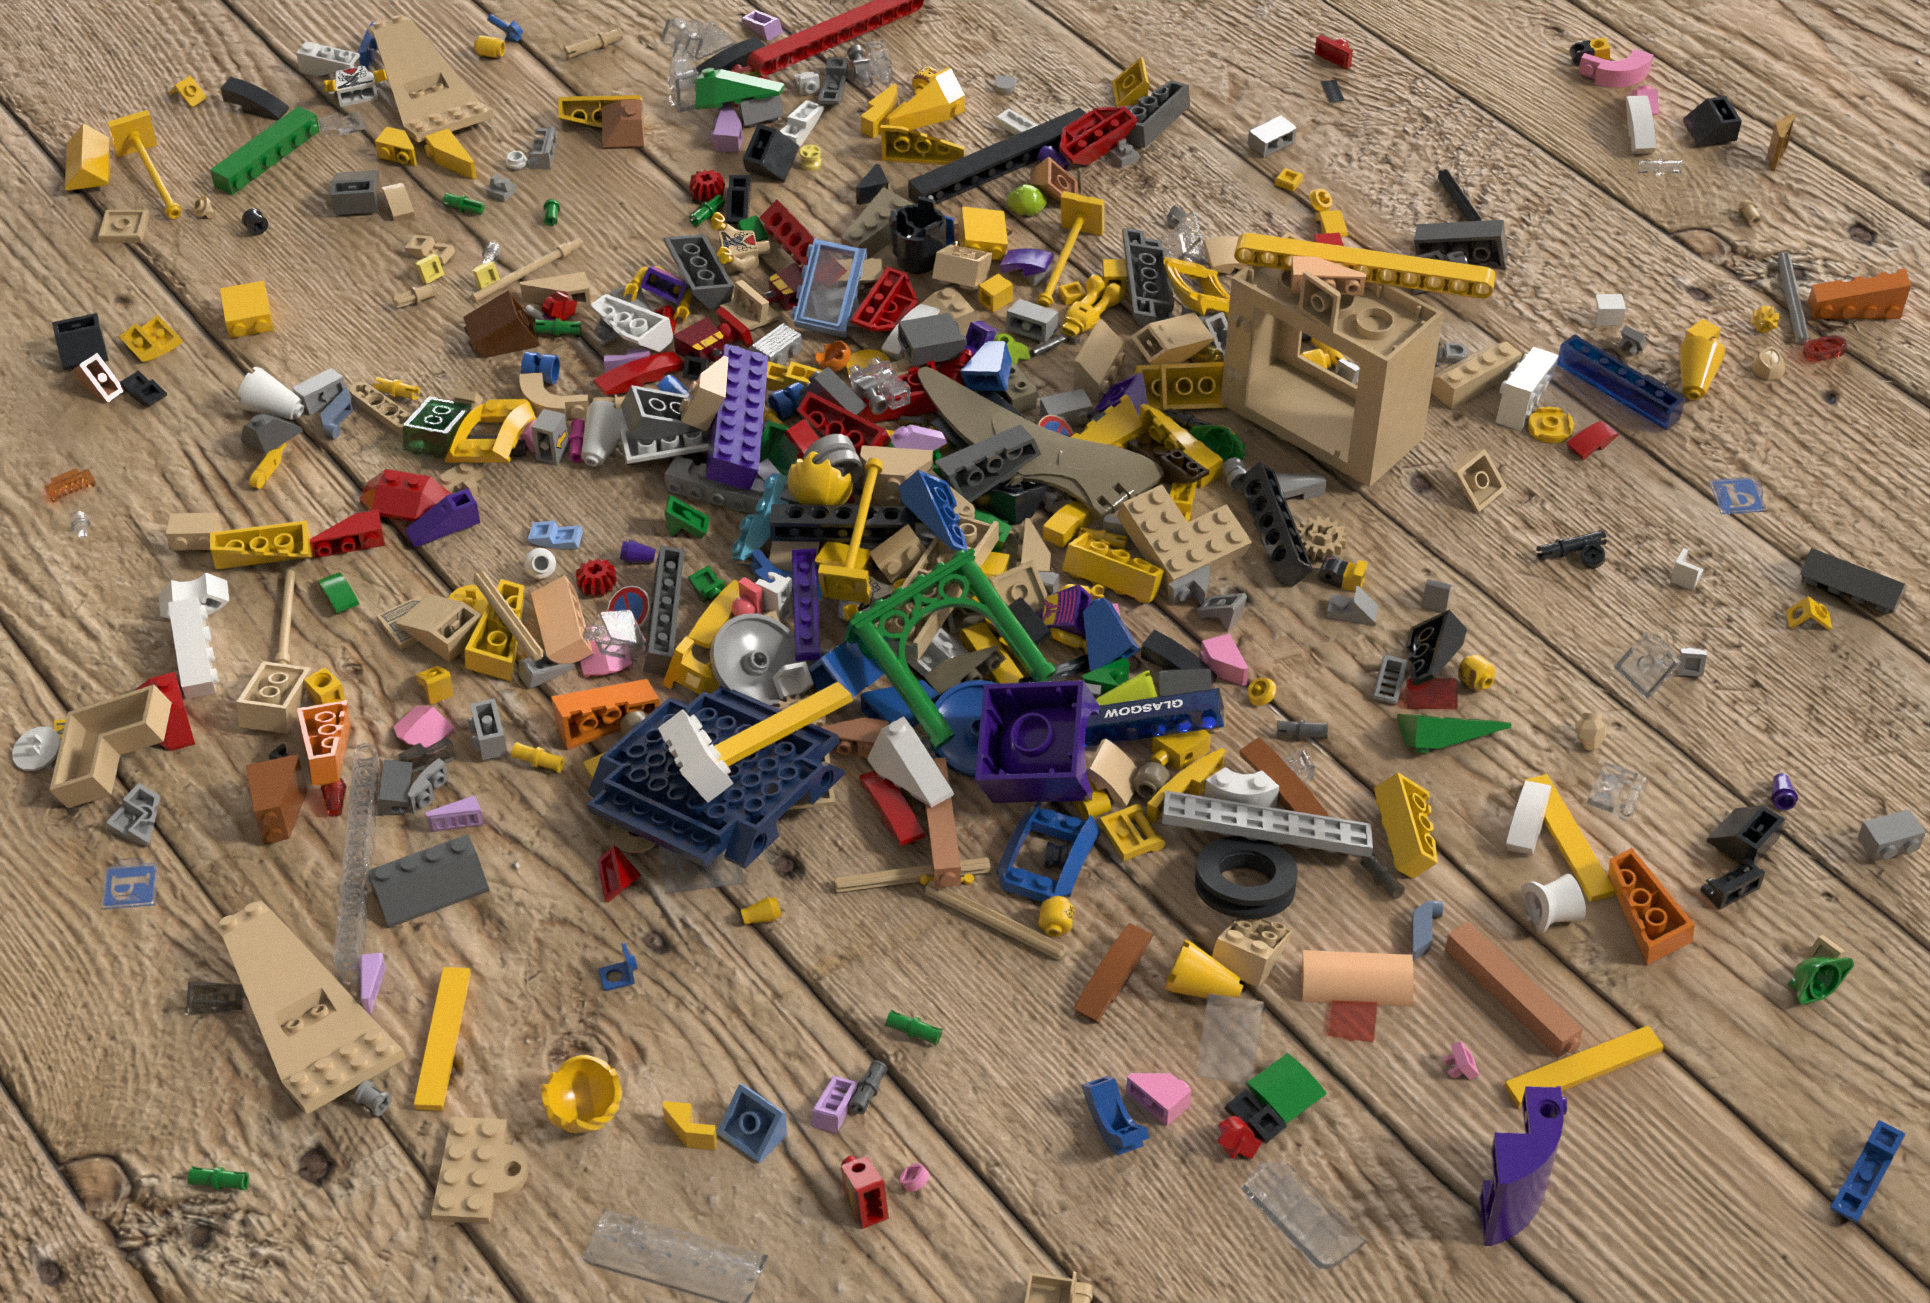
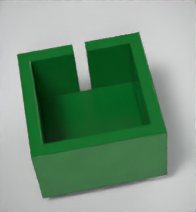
M767 420L761 437L759 463L769 459L781 474L788 476L791 465L796 464L798 451L785 435L789 427Z

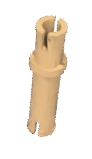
M616 28L606 33L600 32L595 37L565 46L564 51H567L565 55L567 59H571L600 47L606 48L611 43L623 40V35L620 36L622 31L620 28Z

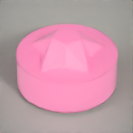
M920 1163L912 1164L902 1172L900 1184L907 1192H915L927 1183L929 1172Z

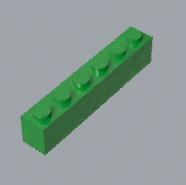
M299 106L210 169L214 187L234 195L317 134L320 130L316 114Z

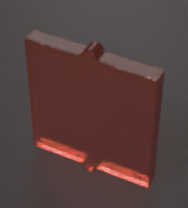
M1332 1001L1328 1036L1346 1038L1349 1041L1374 1042L1378 1002Z

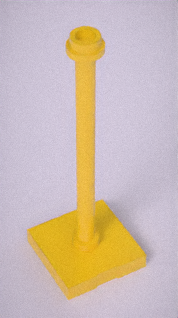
M144 110L108 121L107 124L117 158L138 152L166 205V215L171 219L180 217V205L173 202L146 151L147 148L157 146L149 111Z
M1063 191L1061 195V227L1071 229L1044 293H1040L1037 297V305L1049 308L1053 304L1051 296L1079 232L1103 235L1104 199Z
M870 458L865 463V469L868 473L845 566L838 567L823 564L819 566L818 576L823 598L870 604L872 592L869 585V573L866 570L854 569L876 477L883 470L882 461L877 458Z

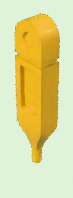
M283 443L279 448L269 451L251 475L249 480L251 487L257 489L263 487L266 483L265 481L269 479L281 463L286 443Z

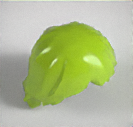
M1027 184L1016 188L1013 192L1009 193L1006 199L1008 207L1016 214L1022 216H1035L1047 204V198L1043 191Z

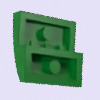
M1288 1053L1245 1083L1262 1106L1265 1104L1269 1105L1285 1124L1289 1123L1327 1094L1311 1073Z

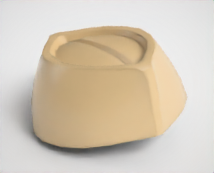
M1771 346L1762 350L1751 364V369L1753 373L1766 381L1775 380L1784 375L1785 363L1781 354Z

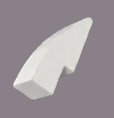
M1626 96L1628 137H1631L1632 154H1652L1656 149V137L1648 96Z
M919 304L901 321L938 315L940 310ZM898 324L881 348L889 358L894 360L905 358V352L898 341Z
M1525 781L1506 842L1508 851L1533 856L1552 788L1550 785Z

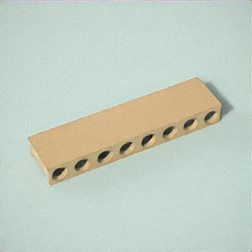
M954 509V512L959 515V510ZM959 515L961 521L957 525L964 532L967 549L969 550L973 547L975 550L974 556L976 557L974 561L981 567L999 540V522L994 521L992 524ZM936 535L902 586L906 588L911 585V581L921 574L926 576L931 573L932 568L938 563L944 562L946 564L951 561L952 556L958 551L949 548ZM956 582L953 584L949 583L943 587L944 593L949 597L959 598L963 592ZM938 586L923 594V596L927 598L937 597ZM912 602L899 609L908 615L909 620L911 619L909 614L913 611ZM954 607L932 612L922 618L912 628L905 644L906 659L914 662L919 661ZM892 618L884 623V628L889 633H902L904 625L900 619ZM886 641L897 656L899 641Z

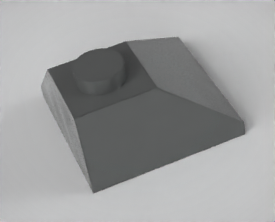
M259 414L244 425L241 441L266 454L303 432V429L280 417Z

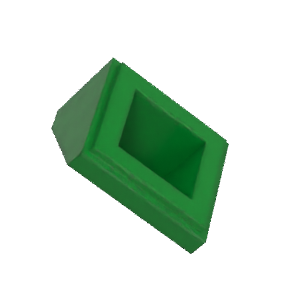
M757 215L738 222L740 231L754 232L756 242L768 239L766 231Z

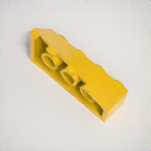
M641 95L558 97V118L561 121H573L602 128L603 106L619 100H642L643 103V98Z
M1125 394L1120 398V404L1115 408L1112 406L1108 407L1104 411L1106 415L1097 422L1095 420L1090 421L1086 424L1087 426L1080 435L1076 432L1071 438L1118 446L1128 450V441L1142 435L1143 425L1130 397Z
M1146 404L1140 405V421L1143 425L1142 434L1146 433L1170 451L1178 448L1210 471L1209 475L1197 481L1198 487L1203 488L1221 477L1223 459L1217 453L1206 447L1203 442L1197 440L1186 429H1183L1160 410Z
M307 520L210 532V551L215 569L313 557L309 540L311 535Z
M1087 531L1068 544L1062 568L1063 571L1068 572L1072 577L1090 580L1093 585L1099 584L1111 588L1113 592L1135 597L1134 599L1141 603H1150L1158 596L1165 571L1142 558H1130L1129 552L1124 549L1114 550L1110 548V543L1103 539L1100 542L1094 540L1093 534Z
M1397 772L1374 788L1377 798L1376 805L1381 812V823L1387 833V844L1393 854L1394 867L1399 873H1404L1414 879L1438 863L1435 840L1430 835L1434 831L1433 823L1428 820V815L1432 813L1431 806L1429 804L1426 805V800L1430 798L1429 791Z

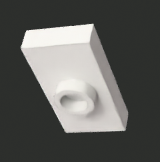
M1007 109L995 117V124L1014 135L1038 126L1011 109Z

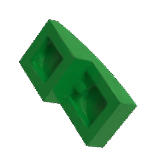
M340 572L318 580L320 590L327 596L330 606L336 613L359 605V601L352 588Z

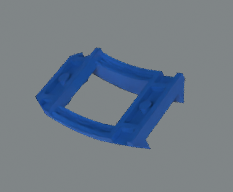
M1041 799L1030 806L1019 821L1005 848L996 874L999 875V884L1002 890L1044 902L1052 896L1071 897L1082 866L1094 846L1095 839L1100 836L1101 830L1091 814L1087 821H1083L1076 817L1041 808ZM1030 830L1074 843L1058 881L1013 867L1020 848Z

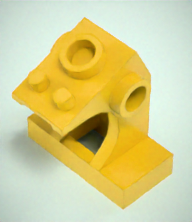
M685 637L674 651L662 685L672 689L677 682L699 695L703 692L712 694L720 687V684L714 676L711 663L703 664L697 661L691 651L694 641Z

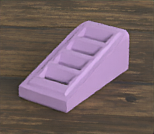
M755 10L741 18L742 23L766 40H771L782 33L780 20Z
M475 796L425 812L430 832L476 827L484 824L482 811Z
M382 953L364 954L360 957V998L362 1007L368 1014L372 1013L386 970Z
M833 1076L812 1110V1126L828 1132L838 1133L849 1111V1103L857 1092L858 1082ZM835 1089L845 1091L847 1093L845 1094L842 1092L835 1091Z

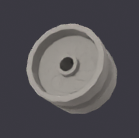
M832 434L820 438L804 454L805 459L810 452L819 453L813 457L812 463L819 465L828 459L831 466L841 472L842 477L850 473L853 485L860 480L864 472V465L857 455L851 440L842 434Z

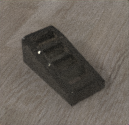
M188 982L185 1015L242 1010L244 988L242 984ZM235 994V1000H229V995ZM224 995L223 1000H218V996Z

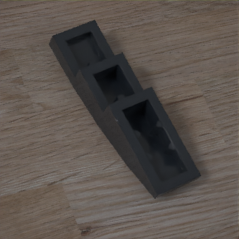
M757 36L744 40L704 61L688 73V76L696 84L698 76L704 69L714 68V70L731 71L738 64L742 65V67H747L749 55L753 51L767 45Z

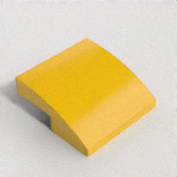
M158 314L142 327L135 323L118 336L142 362L164 355L183 343L182 339Z

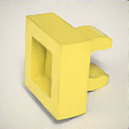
M432 254L415 263L421 280L425 284L445 275L438 255Z
M492 261L472 270L479 290L500 280L495 263Z

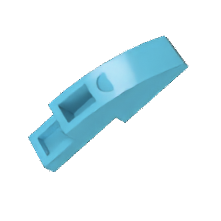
M775 473L766 479L764 483L765 492L756 506L757 514L746 515L741 521L739 538L732 546V560L744 561L751 556V552L759 549L770 537L771 505L788 504V502L780 499L788 476Z

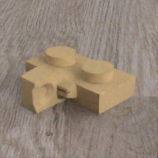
M460 463L433 479L452 494L468 488L472 496L476 497L479 495L476 482L485 477L484 470L477 463Z

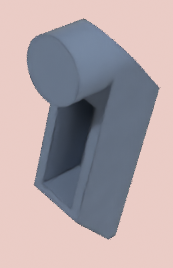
M345 388L320 413L325 435L334 439L340 435L341 427L339 425L353 411L348 388Z
M1429 900L1413 911L1411 942L1413 961L1431 949L1432 917H1442L1443 901Z

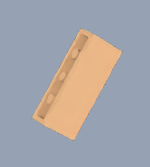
M564 575L531 592L547 657L556 663L571 664L593 654L577 591L567 577Z
M1303 950L1301 962L1302 1002L1412 1006L1413 957L1412 955Z

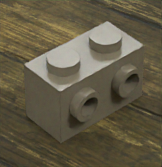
M1016 364L1011 365L1007 389L1005 391H994L1020 413L1036 408L1039 396L1038 390L1035 385L1028 381L1025 372L1021 371Z

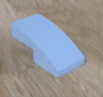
M555 521L533 522L528 541L529 543L549 548L578 549L583 530L580 525L558 527Z

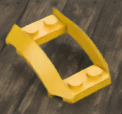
M1164 257L1163 265L1168 280L1175 294L1185 306L1205 316L1206 311L1214 313L1216 310L1219 313L1223 312L1225 317L1228 318L1230 295L1221 286L1217 278L1218 271L1207 269L1205 266L1197 263ZM1182 273H1185L1186 277L1197 280L1199 278L1205 294L1197 293L1189 288L1180 277Z
M489 399L486 403L474 408L464 418L455 433L445 457L446 463H509L511 460L509 457L511 449L515 448L522 431L530 421L536 419L530 402L526 399ZM504 422L497 439H466L477 423Z

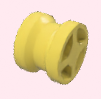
M816 145L803 146L800 149L801 167L808 171L820 168V148Z

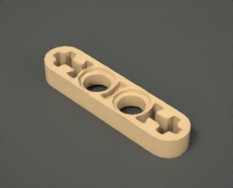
M357 382L351 386L352 400L397 434L405 436L415 431L414 417L370 384ZM376 401H380V402H381V403L378 404V405H371L372 402H376ZM388 412H395V414L391 416L385 415Z

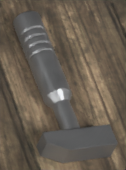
M1062 333L1064 336L1053 338L1030 349V353L1033 357H1036L1059 346L1060 343L1066 340L1076 345L1080 343V337L1078 335L1070 337Z

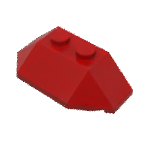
M1119 106V108H1094L1062 129L1059 150L1072 163L1089 165L1110 152V150L1116 148L1117 142L1127 137L1138 122V119L1125 106Z
M887 266L852 317L850 323L877 333L892 332L898 322L918 304L908 274Z
M385 469L367 482L359 500L368 511L379 510L380 516L415 522L445 496L452 493L431 476Z
M176 671L151 677L135 689L139 690L155 685L172 703L164 742L158 743L159 745H162L169 751L195 745Z

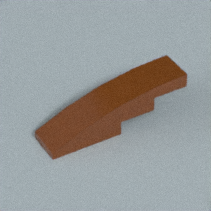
M1257 737L1240 750V757L1256 772L1263 771L1279 785L1277 802L1285 810L1328 817V813L1312 792L1281 757L1260 737Z
M1129 923L1101 961L1074 1006V1011L1099 1023L1110 1002L1114 1003L1125 981L1128 982L1153 934Z

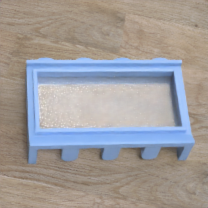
M814 238L813 245L809 244L807 257L809 261L808 265L803 266L801 277L804 278L802 286H798L796 298L799 301L797 306H793L791 319H794V324L797 328L847 338V326L852 318V306L854 299L857 298V286L859 279L862 277V266L864 260L867 259V252L865 248H855Z

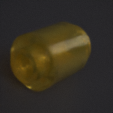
M1212 344L1207 345L1193 355V359L1198 363L1223 362L1224 358L1223 352Z

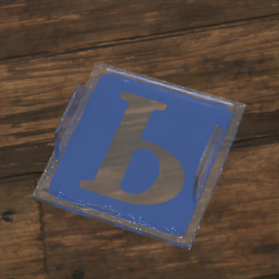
M1755 477L1709 480L1720 514L1767 512L1763 500L1762 486L1759 480L1756 481Z
M138 857L120 859L118 866H106L101 910L155 905L159 862L144 863Z

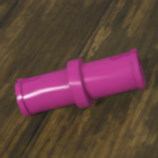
M575 419L571 422L572 430L568 440L570 445L569 459L574 463H579L583 461L581 453L585 423L582 419Z

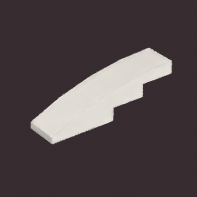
M806 100L788 116L787 125L780 132L800 147L816 125L824 110V105Z

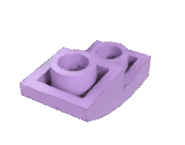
M650 348L627 349V355H604L605 373L633 360L650 356Z

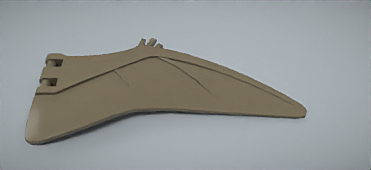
M922 367L918 370V378L931 402L949 426L968 445L976 444L1019 424L1035 439L1041 455L1001 482L1010 480L1009 484L1011 486L1019 482H1032L1060 489L1083 503L1090 510L1092 516L1102 523L1105 516L1110 513L1114 514L1120 509L1123 502L1144 493L1164 477L1163 469L1156 462L1143 455L1118 446L1071 438L1043 428L993 403L932 368Z

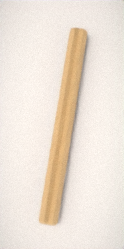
M988 857L960 860L961 876H965L968 873L973 875L990 871ZM932 864L835 877L836 892H846L920 882L922 875L933 877Z
M930 881L925 888L927 896L1057 960H1061L1066 952L1065 945L949 888H935L934 881Z

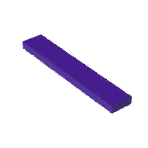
M816 549L792 550L796 661L820 659Z

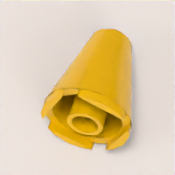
M1691 336L1684 339L1679 347L1682 392L1690 400H1698L1706 395L1725 357V348L1716 339L1712 338V341L1704 339L1705 336Z
M1184 940L1181 946L1182 950L1176 957L1164 989L1173 993L1230 1003L1232 998L1238 1000L1243 985L1239 984L1240 977L1191 941Z

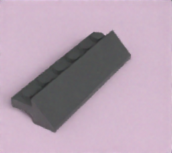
M1123 228L1122 237L1134 319L1143 328L1149 323L1173 318V291L1163 265V259L1167 257L1166 248H1163L1162 241L1145 238L1144 231Z

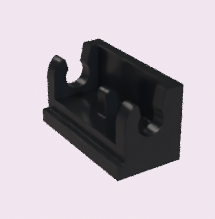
M1746 858L1743 860V863L1747 867L1742 864L1734 871L1717 880L1711 877L1706 879L1708 884L1702 885L1701 891L1721 910L1760 889L1765 871L1760 869L1751 859Z

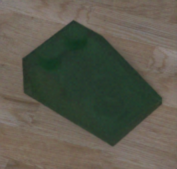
M428 397L403 424V450L417 455L426 454L438 459L445 458L455 433L464 418L471 412L472 405Z

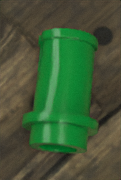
M549 199L543 205L545 211L544 223L547 226H554L558 222L557 217L560 211V204L555 199Z

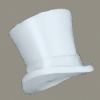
M1565 874L1544 886L1533 881L1523 883L1521 886L1522 898L1539 934L1545 933L1549 925L1555 922H1582L1586 916L1584 897L1577 881L1571 874Z

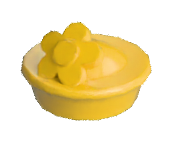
M1317 189L1310 192L1309 201L1318 212L1330 210L1332 198L1327 191Z
M1257 678L1248 687V699L1255 706L1266 705L1276 694V685L1271 679Z

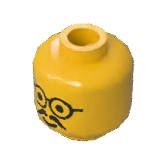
M1052 896L1045 900L1041 905L1038 918L1040 929L1048 936L1054 938L1069 933L1074 920V906L1068 899L1062 896Z

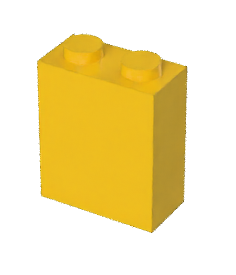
M962 207L958 221L960 246L992 253L991 260L1002 261L1008 246L1004 211Z
M264 281L220 288L229 339L274 331Z

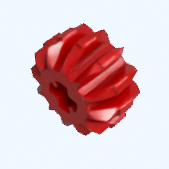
M704 169L702 172L696 171V174L691 175L689 191L695 200L699 199L700 202H709L717 195L723 196L725 181L720 172H714L713 169L710 171Z
M599 557L595 561L588 559L587 563H580L579 569H576L577 587L579 590H582L584 595L591 594L594 598L597 594H601L604 597L605 592H612L613 587L616 586L617 577L614 565H611L608 560L601 561Z

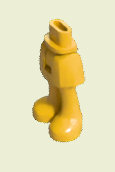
M1091 275L1085 284L1086 296L1080 302L1076 301L1068 308L1063 321L1064 325L1060 328L1061 332L1070 337H1075L1077 334L1093 329L1100 319L1099 315L1123 300L1124 292L1122 288L1112 283L1105 289V283L1098 275ZM1099 299H1101L1094 307H1092V305H1093L1096 301H1098Z

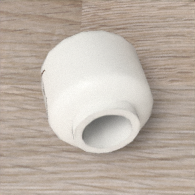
M537 548L531 550L526 555L523 566L528 576L541 580L553 574L556 568V560L549 550Z

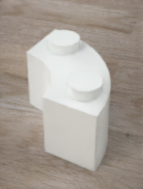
M208 573L188 582L171 580L159 595L160 616L170 619L168 602L198 597L201 606H206L208 615L220 610L229 602L227 580Z
M1225 767L1206 779L1204 797L1274 808L1277 806L1279 785L1263 771L1243 775Z

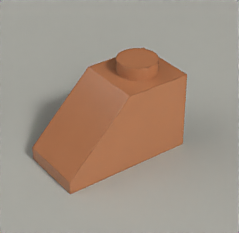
M97 353L72 370V373L84 389L105 403L125 391Z

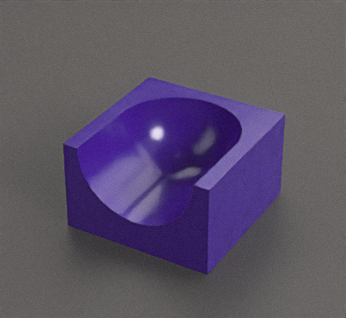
M1084 680L984 684L975 781L992 803L1038 802L1041 799L1042 802L1092 801L1093 791L1088 781L1085 764V733L1089 716L1099 715V704Z

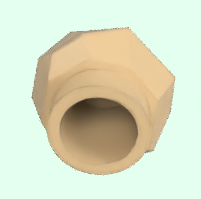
M1583 713L1581 720L1575 724L1578 741L1583 743L1584 748L1588 751L1598 749L1606 736V725L1602 722V715Z

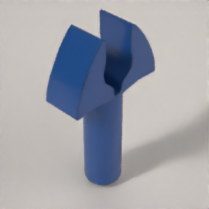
M492 14L488 16V22L506 33L505 40L518 42L522 38L520 35L523 33V30L514 20L510 24H506Z

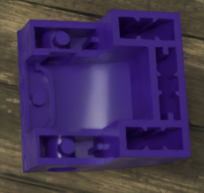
M1525 1086L1521 1102L1525 1133L1495 1132L1491 1146L1493 1177L1492 1180H1483L1479 1195L1484 1246H1493L1517 1235L1529 1225L1539 1211L1561 1138L1564 1115L1567 1113V1098L1562 1097L1561 1086Z

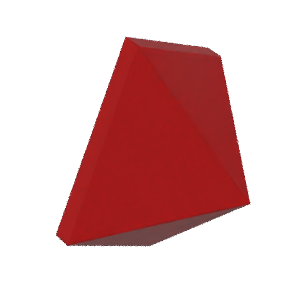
M612 846L597 860L604 901L608 903L642 876L616 846Z

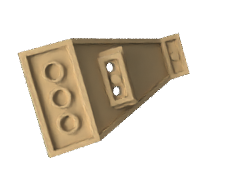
M396 15L390 21H376L373 23V26L367 27L369 35L376 39L404 130L409 137L417 142L426 140L425 136L447 128L452 132L495 118L493 109L476 98L410 18Z
M262 900L248 904L243 910L234 915L226 916L219 923L213 925L216 935L226 944L285 1091L306 1114L313 1112L406 1058L403 1049L377 1024Z

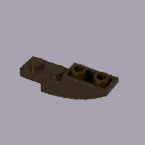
M1146 433L1128 441V450L1149 458L1163 469L1164 477L1162 479L1180 484H1191L1209 475L1210 471L1187 454L1178 448L1172 451L1168 450Z

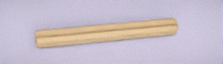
M483 571L475 573L473 582L528 657L534 662L542 659L543 650L487 574Z

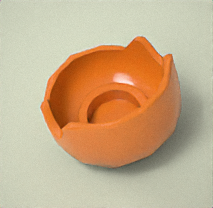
M835 341L830 345L825 344L823 353L816 352L815 362L822 369L829 367L834 373L842 370L851 357L850 348L843 341Z

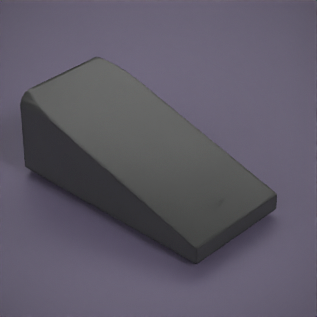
M1211 669L1159 671L1160 697L1212 694Z

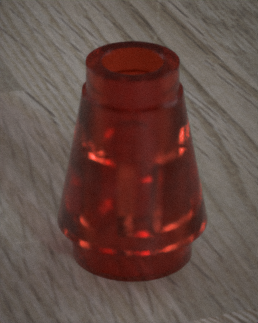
M339 778V782L321 786L327 815L331 817H337L343 813L347 786L342 778Z

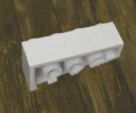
M1535 347L1528 354H1524L1521 363H1517L1514 372L1511 371L1507 381L1504 380L1499 393L1502 394L1496 423L1522 431L1525 418L1529 419L1533 406L1537 405L1542 392L1545 391L1554 376L1559 355Z
M198 597L168 602L181 687L185 698L189 699L216 693L215 684L219 683L216 668H212L215 656L213 648L209 646V641L212 638L210 628L206 624V620H208L206 606H201Z
M682 709L658 729L665 743L669 746V751L675 757L676 764L681 768L679 769L681 774L707 802H710L733 784L728 776L731 770L722 759L718 760L722 756L713 744L709 746L712 740L703 729L699 730L703 726L693 714L689 717Z

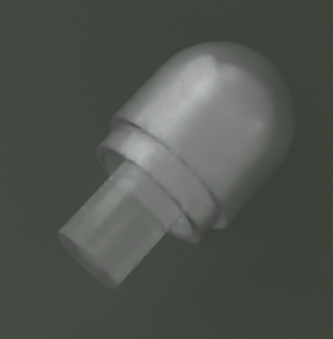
M490 242L485 246L482 252L483 264L489 261L494 263L498 261L502 253V248L498 243Z
M76 511L70 516L71 529L79 537H86L91 526L88 515L83 511Z

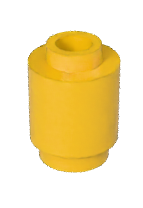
M480 35L478 39H475L474 50L477 51L479 56L502 57L505 53V42L497 37Z

